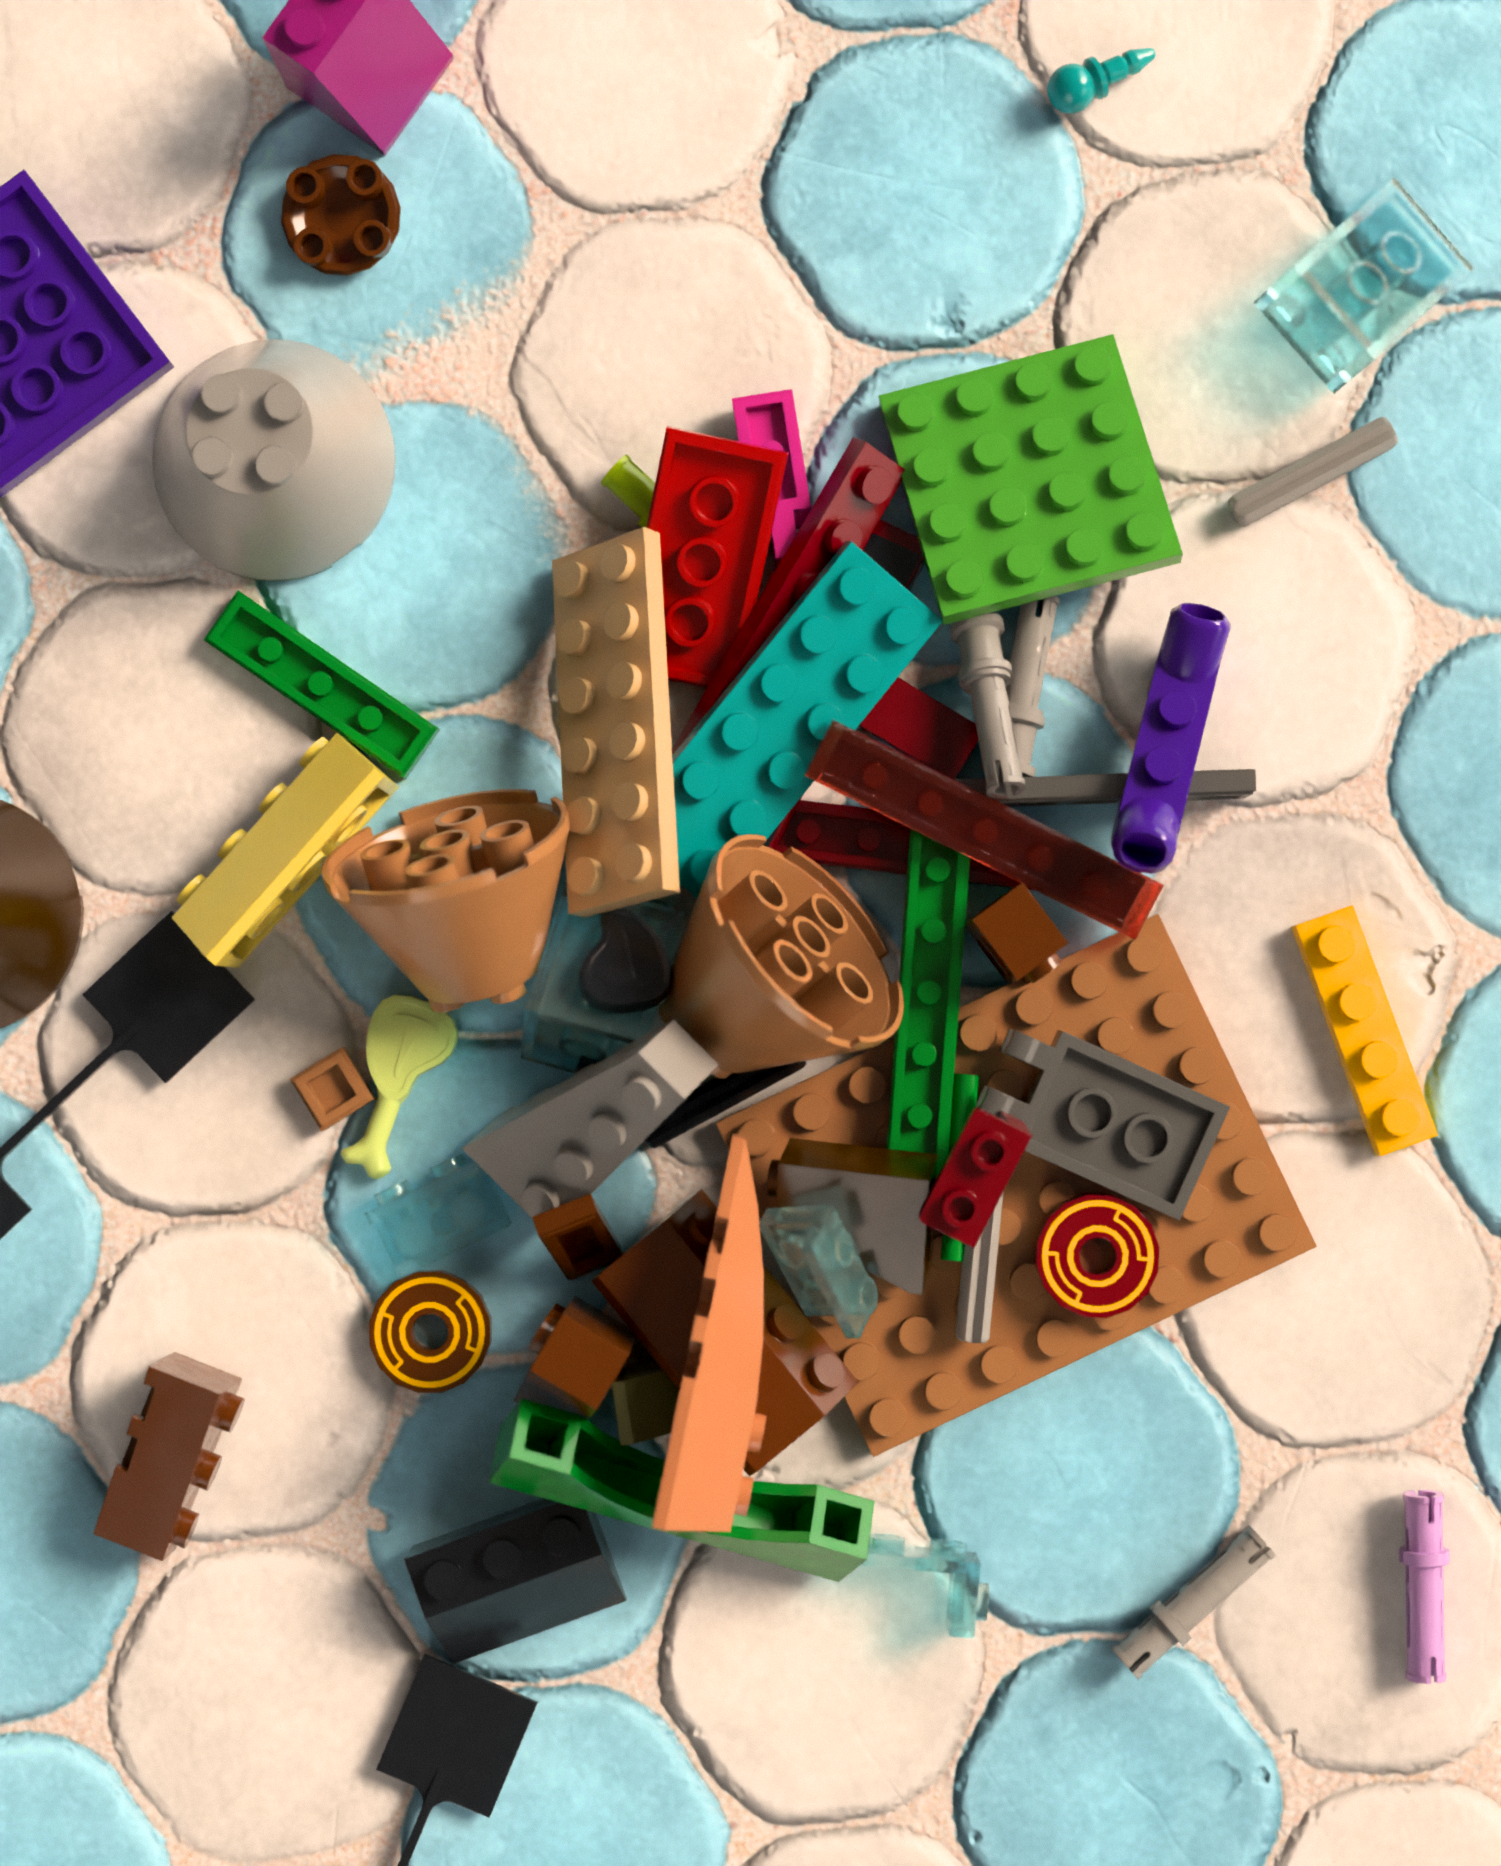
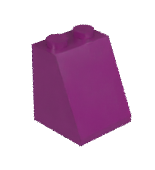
M288 0L262 37L289 90L384 156L454 60L451 51L410 0Z

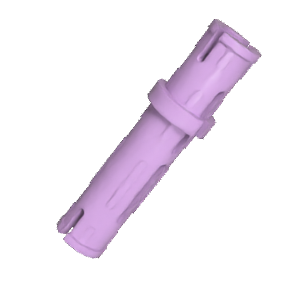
M1410 1490L1403 1493V1500L1405 1501V1545L1399 1548V1561L1403 1562L1406 1567L1407 1670L1405 1671V1678L1411 1682L1432 1684L1431 1676H1434V1682L1442 1683L1447 1679L1444 1640V1566L1450 1563V1550L1443 1547L1444 1494L1432 1490H1418V1496H1416V1492Z

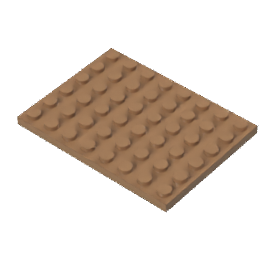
M1155 914L1062 958L1063 962L1033 984L1030 982L1026 985L1021 978L959 1007L954 1074L979 1075L977 1099L983 1085L1025 1103L1040 1069L999 1051L1008 1029L1017 1030L1050 1046L1057 1030H1061L1230 1107L1180 1220L1024 1151L1003 1193L990 1337L986 1343H968L960 1341L956 1337L955 1329L962 1262L941 1260V1232L933 1229L932 1263L923 1294H911L776 1221L777 1197H771L767 1194V1180L771 1160H780L790 1138L886 1149L894 1038L716 1122L729 1151L733 1133L746 1136L759 1216L808 1320L858 1380V1383L844 1397L873 1457L1317 1247L1159 914ZM1085 1193L1113 1195L1135 1206L1151 1223L1160 1247L1158 1273L1148 1294L1130 1310L1109 1318L1082 1317L1061 1307L1042 1286L1034 1264L1036 1239L1045 1218L1063 1201ZM1103 1238L1088 1240L1080 1250L1079 1259L1081 1265L1086 1271L1092 1273L1102 1272L1107 1269L1113 1260L1111 1244Z

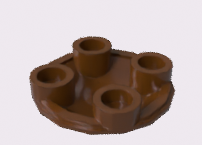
M332 154L312 161L307 166L296 168L290 173L286 181L287 191L282 202L281 224L288 245L304 264L324 274L350 276L372 268L389 253L399 233L401 206L394 185L375 162L353 155Z

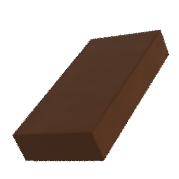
M591 1193L532 1217L539 1238L567 1280H574L606 1267L623 1253L618 1238Z

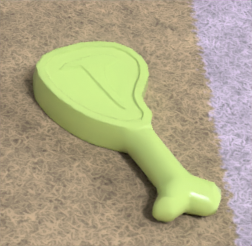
M393 995L381 1001L374 1010L369 1023L366 1040L367 1065L376 1084L378 1096L364 1136L356 1144L342 1149L341 1156L346 1163L363 1165L368 1176L372 1179L382 1178L391 1170L386 1153L387 1142L400 1106L410 1094L419 1075L443 1064L453 1054L457 1045L458 1029L455 1020L448 1012L433 1011L428 1000L411 995Z

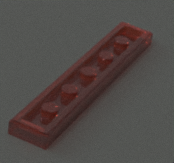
M833 718L804 773L806 777L1015 881L1023 882L1026 886L1136 940L1164 886L1161 882L1143 873L1134 872L1123 867L1117 860Z

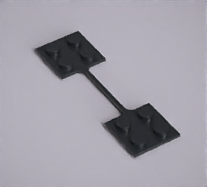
M170 911L82 994L110 1024L113 1031L111 1044L0 1147V1240L33 1210L5 1180L2 1173V1165L5 1158L118 1052L130 1050L137 1053L164 1083H168L256 1000L226 967L215 966L201 953L172 919V916L175 914L173 911Z
M424 1654L376 1770L416 1787L421 1793L423 1800L421 1811L398 1866H408L429 1813L438 1803L453 1802L490 1818L538 1701Z

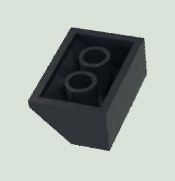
M545 1498L413 1545L404 1559L424 1617L453 1664L627 1600L597 1514Z

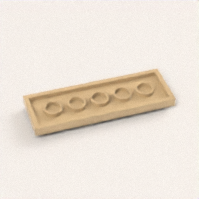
M645 527L552 560L563 803L567 808L570 819V828L565 848L568 914L584 918L680 893L660 533Z

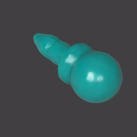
M1152 48L1130 49L1123 52L1122 56L1116 55L1100 63L1095 57L1091 56L1084 59L1082 65L1075 63L1062 65L1052 73L1048 81L1047 93L1049 100L1057 110L1063 113L1074 114L1081 112L1091 104L1094 97L1099 100L1107 97L1108 86L1126 79L1127 75L1133 76L1142 71L1154 60L1156 52Z

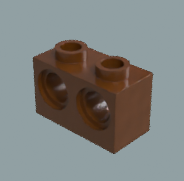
M1023 882L1008 890L965 922L967 931L1006 983L1018 981L1022 978L1026 985L1030 982L1033 984L1063 962L1056 952L1068 944V941Z

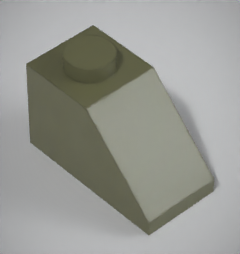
M657 1362L623 1366L612 1383L621 1446L670 1434L672 1432L680 1390Z

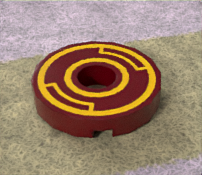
M1085 1193L1065 1200L1045 1218L1039 1230L1040 1233L1036 1239L1034 1264L1041 1284L1061 1307L1082 1317L1109 1318L1130 1310L1148 1294L1157 1276L1160 1247L1151 1223L1135 1206L1113 1195ZM1093 1238L1106 1239L1113 1248L1112 1263L1107 1269L1098 1273L1086 1271L1079 1259L1083 1244Z

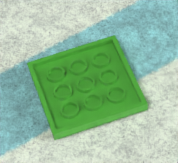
M1114 334L879 395V408L895 463L905 469L902 473L903 481L901 484L943 625L1181 563L1183 552Z

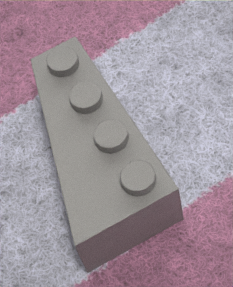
M673 1019L616 1050L608 1058L595 1065L592 1063L552 1088L550 1086L535 1094L527 1102L516 1108L511 1107L500 1113L462 1149L532 1218L582 1196L592 1194L719 1064Z

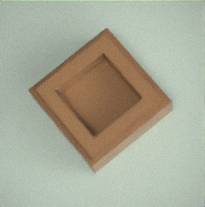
M341 1047L290 1079L321 1131L327 1130L377 1099L345 1047Z

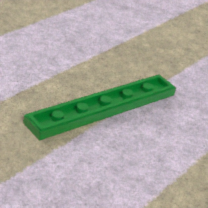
M911 824L899 971L904 1008L901 1023L895 1031L886 1149L938 1154V1176L949 1152L970 853Z

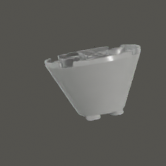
M267 339L246 342L227 348L202 362L185 377L169 398L161 414L153 443L152 463L155 487L161 506L175 531L188 546L202 558L226 572L258 581L277 582L306 578L331 568L333 563L346 556L359 543L362 545L380 522L387 508L395 479L396 454L393 433L388 417L379 399L359 373L337 356L321 348L292 340Z

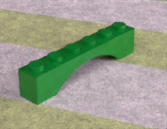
M521 1398L500 1424L488 1483L837 1582L841 1581L867 1560L875 1503L873 1500L818 1484H782L753 1481L747 1515L734 1514L731 1532L664 1531L652 1528L665 1460L651 1456L628 1445L621 1446L619 1440L597 1428L582 1415Z

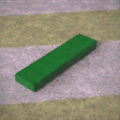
M239 590L203 639L405 780L440 731L435 725Z

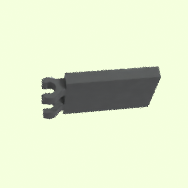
M1008 1029L999 1051L1040 1069L1025 1103L983 1085L977 1099V1107L995 1116H998L1001 1110L1022 1120L1032 1134L1025 1149L1026 1152L1180 1220L1230 1107L1064 1031L1057 1030L1050 1046L1017 1030Z

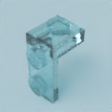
M884 1533L870 1534L867 1560L861 1564L862 1566L950 1573L945 1622L949 1636L974 1639L976 1620H987L989 1606V1583L979 1582L981 1563L977 1553L967 1551V1544L957 1540L932 1539L930 1540V1548L905 1546L906 1539L902 1536Z

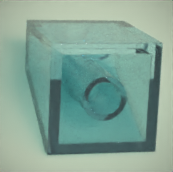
M567 880L526 1004L520 1059L575 1073L581 1055L602 1061L611 1056L616 1050L655 1030L659 1017V1005L645 1011L617 1014L594 1009L584 1000L580 990L579 973L585 957L600 940L602 913L586 918L568 914ZM659 899L627 906L629 910L644 919L654 929L666 950L671 970L681 937L685 912L675 910L670 904Z

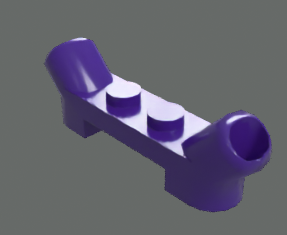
M1182 603L1171 609L1151 675L1147 699L1111 836V847L1115 859L1123 867L1134 872L1153 874L1163 871L1173 861L1176 852L1178 834L1214 687L1231 629L1230 622L1221 611L1206 605Z

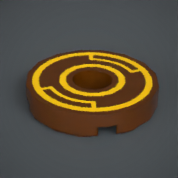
M419 1270L395 1281L377 1300L369 1321L370 1348L379 1368L395 1384L417 1393H443L465 1383L483 1364L492 1342V1317L482 1294L464 1279L445 1270ZM425 1314H434L446 1323L448 1336L442 1346L428 1348L418 1342L415 1337L414 1326L419 1317Z

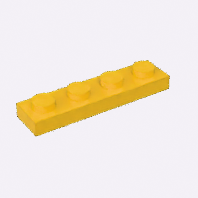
M1347 906L1291 926L1375 1155L1383 1156L1438 1136L1354 906Z

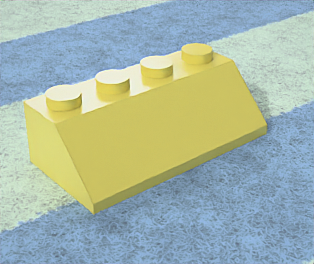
M338 733L330 741L325 737H321L306 751L299 762L304 770L289 787L284 783L277 785L261 802L258 810L264 815L248 832L242 828L237 830L220 848L217 856L222 859V862L207 878L202 874L196 876L177 897L176 901L181 905V908L172 916V919L201 953L215 966L239 968L322 875V865L328 855L347 838L362 830L399 788L395 782Z

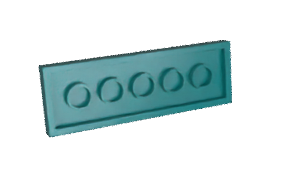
M845 541L672 756L679 884L696 898H698L715 853L729 840L740 835L756 834L765 836L766 840L823 771L844 728L852 732L856 730L943 622L939 616L852 541Z

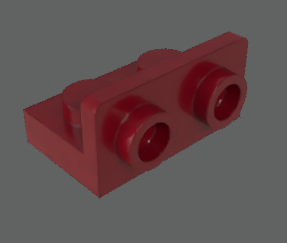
M973 1108L918 1214L921 1223L975 1248L1032 1137L1025 1123L1001 1110L998 1116H995L981 1108Z

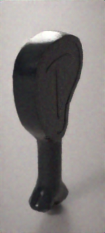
M628 907L602 913L600 940L585 957L579 973L580 990L584 1000L594 1009L617 1014L645 1011L658 1006L667 997L671 984L670 963L660 938L644 919L633 913Z

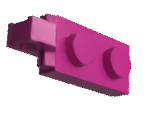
M792 389L732 398L738 441L789 452L771 533L776 566L779 565L797 534L796 529H800L811 510Z

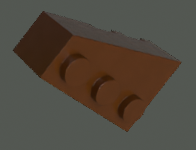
M574 1296L567 1308L556 1303L527 1348L538 1356L513 1401L518 1403L521 1398L582 1415L589 1421L628 1358L636 1336L628 1326L577 1296Z
M177 1352L166 1356L148 1367L143 1384L151 1386V1390L141 1415L135 1413L131 1418L126 1434L132 1436L122 1463H118L114 1469L93 1532L94 1535L160 1561L165 1560L175 1551L177 1546L183 1549L187 1547L200 1515L197 1512L191 1511L199 1488L206 1491L209 1490L222 1461V1456L214 1453L222 1430L231 1433L234 1429L245 1402V1398L236 1395L243 1378Z

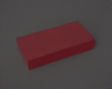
M899 677L858 726L948 780L957 777L978 742L977 729L974 722Z

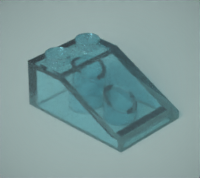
M1393 178L1295 263L1254 304L1332 393L1335 394L1381 355L1474 268L1401 184Z

